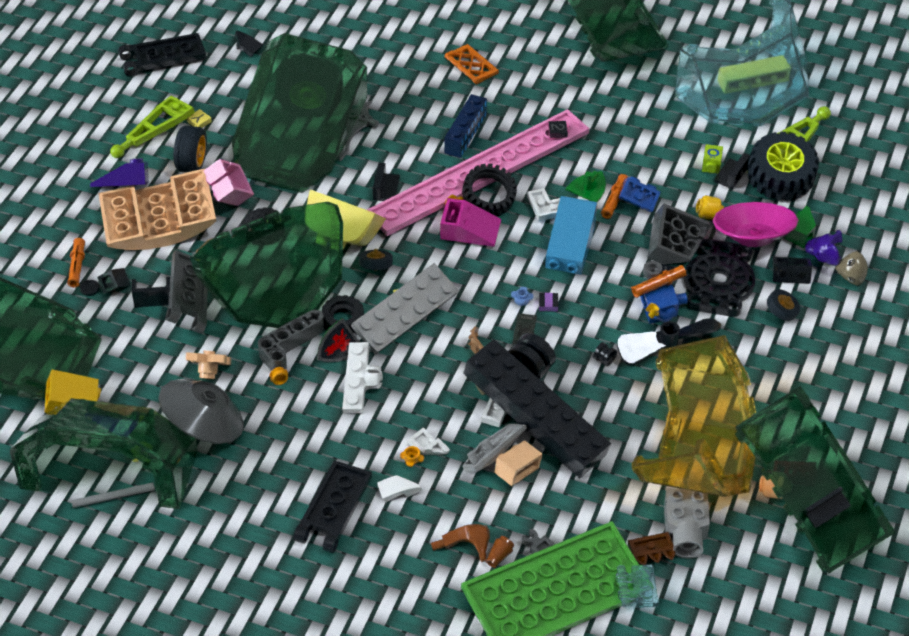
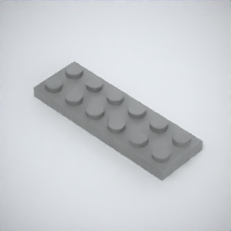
M433 263L353 322L351 327L364 342H369L370 349L376 355L455 296L459 290L440 268Z

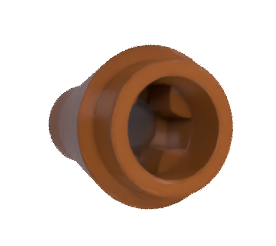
M505 536L497 538L486 559V563L496 568L498 564L513 552L514 543Z

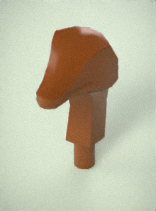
M464 525L442 535V539L431 542V546L434 551L444 547L448 549L461 542H470L475 546L480 561L485 562L487 546L490 540V530L487 525Z

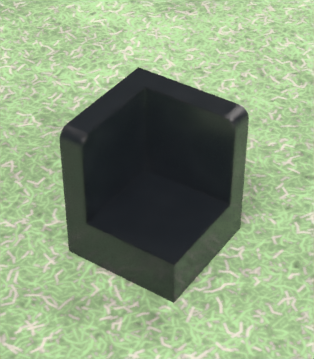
M124 268L112 269L97 277L103 294H108L118 288L130 285Z

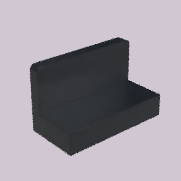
M743 153L738 161L729 158L715 177L714 182L734 189L747 171L750 155Z
M378 163L373 184V200L385 201L397 194L400 175L387 174L386 163Z
M841 486L803 511L814 528H817L851 506L842 493L843 488Z

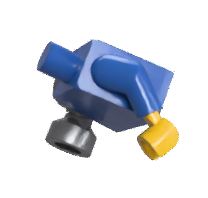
M648 261L644 264L643 275L647 280L662 274V265L659 262ZM664 285L640 296L649 324L659 321H670L678 315L679 305H684L688 302L686 293L676 294L673 285Z

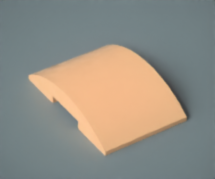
M205 169L170 176L171 182L138 190L135 189L134 185L98 193L107 247L123 250H147L166 247L192 238L213 225L217 220L209 184L204 173Z

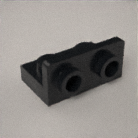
M772 258L774 282L811 283L812 263L810 258Z

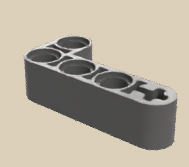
M311 310L261 337L258 340L260 359L271 371L276 367L287 369L286 353L323 333V313L319 310Z

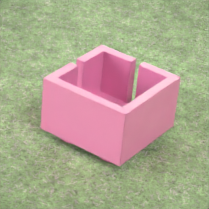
M219 159L204 170L206 181L210 186H213L211 187L213 196L217 201L239 206L254 195L240 164L229 163V161Z

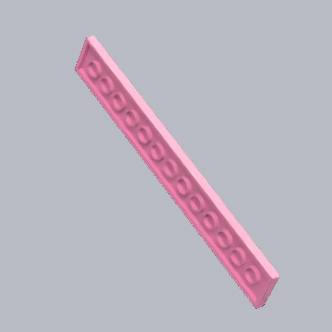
M567 109L367 210L386 218L380 230L386 236H389L444 208L445 201L450 195L463 197L464 180L471 169L474 170L475 166L480 167L481 164H485L487 167L488 164H493V168H495L496 165H499L500 170L505 168L506 173H512L589 134V128ZM548 121H566L568 137L550 138ZM491 178L478 179L473 183L472 190L475 192L496 180Z

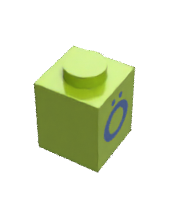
M705 145L702 172L716 174L720 172L723 146Z

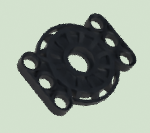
M703 239L698 247L700 255L693 258L685 269L686 274L688 271H691V274L684 277L686 289L690 293L687 297V306L694 311L737 317L741 314L742 302L748 299L755 287V274L747 263L751 260L752 249L742 244ZM709 246L711 249L705 250L702 247ZM721 249H728L730 252L724 253ZM746 252L748 255L742 256L739 253ZM723 274L728 278V281L717 282L711 279V276ZM698 299L700 303H693L691 300ZM716 302L719 304V306L714 307L711 306L710 303ZM734 305L737 306L738 309L732 310L729 308V306Z

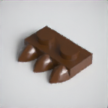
M669 532L628 540V548L636 561L642 566L646 565L647 559L659 563L661 556H665L670 560H673L675 557Z

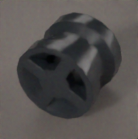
M602 342L595 349L593 358L597 361H602L603 365L609 366L615 360L617 350L609 348L605 342Z

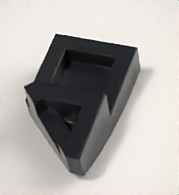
M238 30L235 32L236 48L241 49L251 58L262 48L263 44L250 35Z

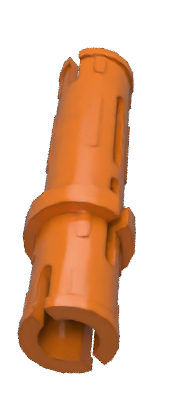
M620 174L616 183L612 186L611 194L601 211L603 218L610 219L620 200L618 197L624 185L623 181L628 177L627 175Z
M83 238L74 239L73 250L70 252L71 264L67 284L73 288L78 287L80 284L82 261L85 258V240Z
M682 265L669 271L665 270L656 277L632 286V293L638 298L664 285H671L673 281L687 275L686 270Z

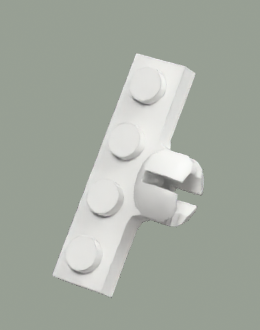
M369 342L349 343L342 407L343 413H363L366 390L379 389L382 386V383H379L383 380L381 367L368 365Z

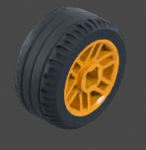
M185 125L179 129L173 152L174 165L178 171L187 173L202 169L207 151V136L203 128Z

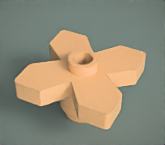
M204 350L203 354L186 352V361L198 363L199 378L215 379L218 365H231V357L215 354V351Z

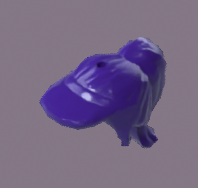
M837 230L834 235L825 234L808 240L805 245V251L809 255H815L820 262L833 266L838 265L841 257L834 244L842 243V232Z

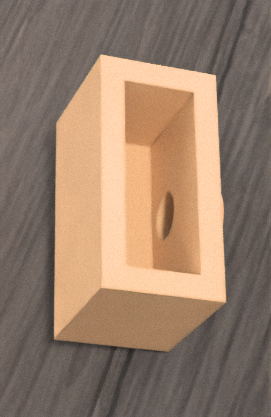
M524 440L496 458L494 473L513 486L539 469L542 453Z

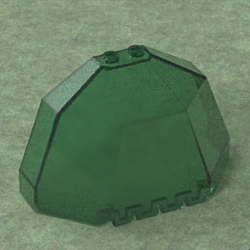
M327 201L286 208L281 211L280 215L278 211L266 215V223L261 217L248 222L249 229L246 224L231 229L232 236H230L229 231L216 235V239L211 238L207 240L190 256L195 275L226 313L240 323L279 328L311 310H318L342 280L343 220L338 205Z

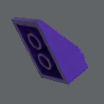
M143 158L130 159L129 163L90 183V187L145 185L149 183L148 161H143Z

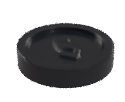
M86 280L80 285V291L85 296H93L98 293L99 284L95 280Z

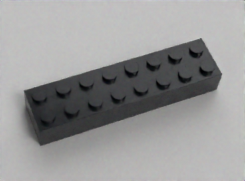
M495 339L467 360L463 374L518 424L526 425L527 428L525 430L579 479L607 455L611 442Z

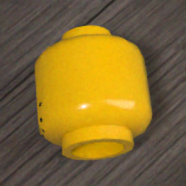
M705 195L698 199L695 211L700 218L713 221L715 214L722 210L724 205H722L719 198Z

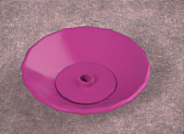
M747 202L723 208L715 214L712 222L718 231L744 246L763 247L793 231L799 220L793 211L784 206L764 202Z

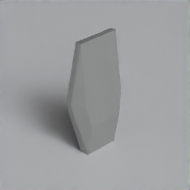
M508 424L487 439H484L474 451L467 454L468 459L463 464V469L465 471L478 472L494 463L496 458L500 454H504L525 431L526 425Z

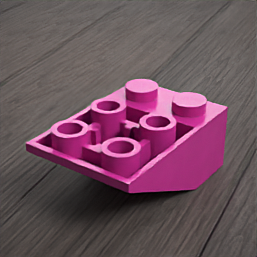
M447 198L440 223V239L495 247L501 219L466 200Z

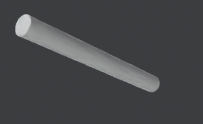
M152 482L71 500L73 508L154 491L155 487Z

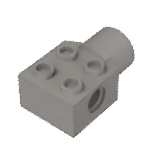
M666 488L664 500L665 532H669L671 540H673V551H675V555L685 559L698 557L703 553V540L708 537L710 525L708 490Z

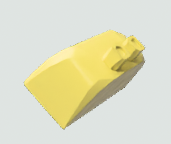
M313 190L309 191L305 220L308 227L318 232L316 242L327 246L330 237H332L334 241L331 248L341 252L346 243L365 246L375 237L386 218L371 211Z

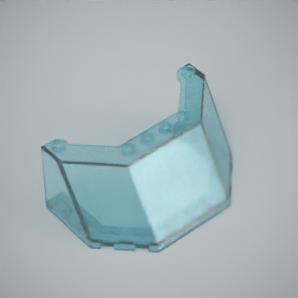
M770 0L769 3L773 6L771 28L736 49L699 47L696 44H689L681 48L675 97L710 123L718 124L719 121L728 122L729 125L753 123V126L764 125L809 97L808 61L791 0Z

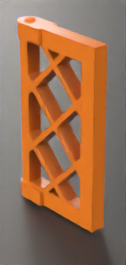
M469 44L449 51L444 55L447 60L476 85L499 74V70ZM461 58H471V62L461 61ZM473 59L478 60L480 63L473 62ZM462 65L470 66V68H469V69H466V68H465L464 66H462ZM472 66L482 67L481 71L471 70Z

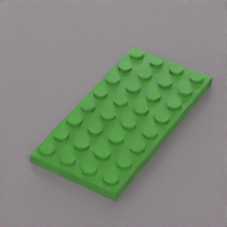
M613 521L461 583V589L487 636H553L653 593L654 590Z

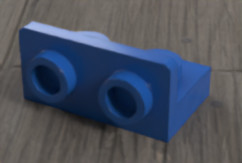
M627 177L623 181L624 185L618 198L646 211L653 212L660 191L656 190L657 188L653 185L640 183V180L635 177Z

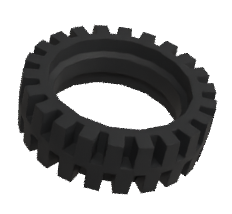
M481 164L480 167L475 166L474 170L471 169L463 183L462 194L464 200L493 215L501 216L502 212L505 214L512 207L517 193V184L514 177L511 178L512 174L510 172L506 173L505 168L500 170L499 165H496L495 168H493V164H488L487 167L485 164ZM491 178L500 182L505 187L507 195L503 201L497 203L486 202L474 194L472 185L478 179Z

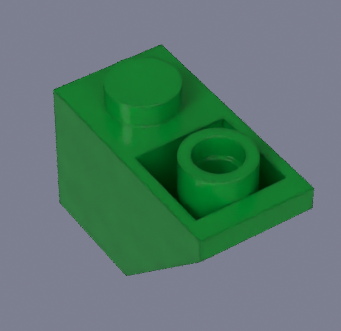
M805 206L802 211L797 212L798 224L793 231L785 236L786 240L803 249L808 240L814 238L816 228L814 218L808 206Z

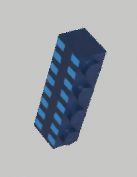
M473 94L469 96L444 138V154L462 157L487 115V98Z

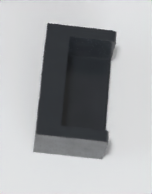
M166 277L165 287L137 288L136 279H132L134 308L169 305L170 277Z

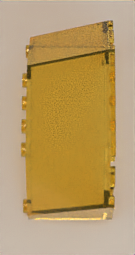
M723 335L659 350L656 367L662 374L669 412L666 416L667 421L663 430L659 457L644 459L641 455L636 456L632 462L633 472L643 482L726 497L749 493L760 429L759 424L755 425L753 414L756 413L754 398L753 396L749 397L747 387L751 385L750 377L728 339Z

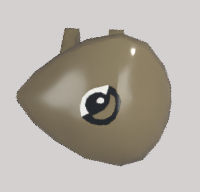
M855 251L845 256L835 269L849 283L859 286L866 278L868 265L863 254Z

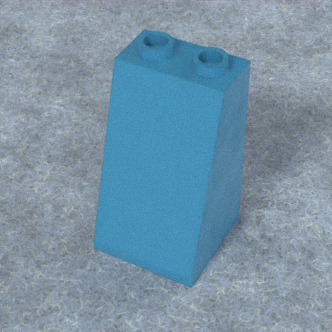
M565 196L560 197L546 253L545 268L582 275L595 231L597 202Z

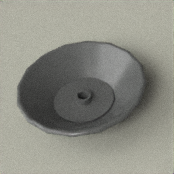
M177 379L171 380L161 387L158 399L162 412L174 426L185 434L200 441L215 444L233 442L242 434L244 421L240 410L224 390L217 385L200 380Z

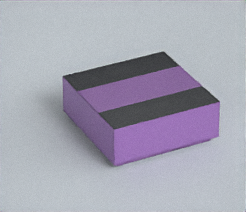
M539 293V311H558V293Z

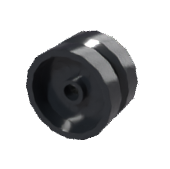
M523 334L515 345L508 350L509 353L539 379L556 362V356L552 347L536 334Z

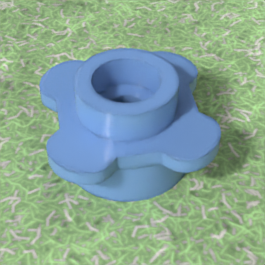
M520 287L517 291L511 292V297L514 298L517 305L524 306L533 299V294L529 293L526 287Z

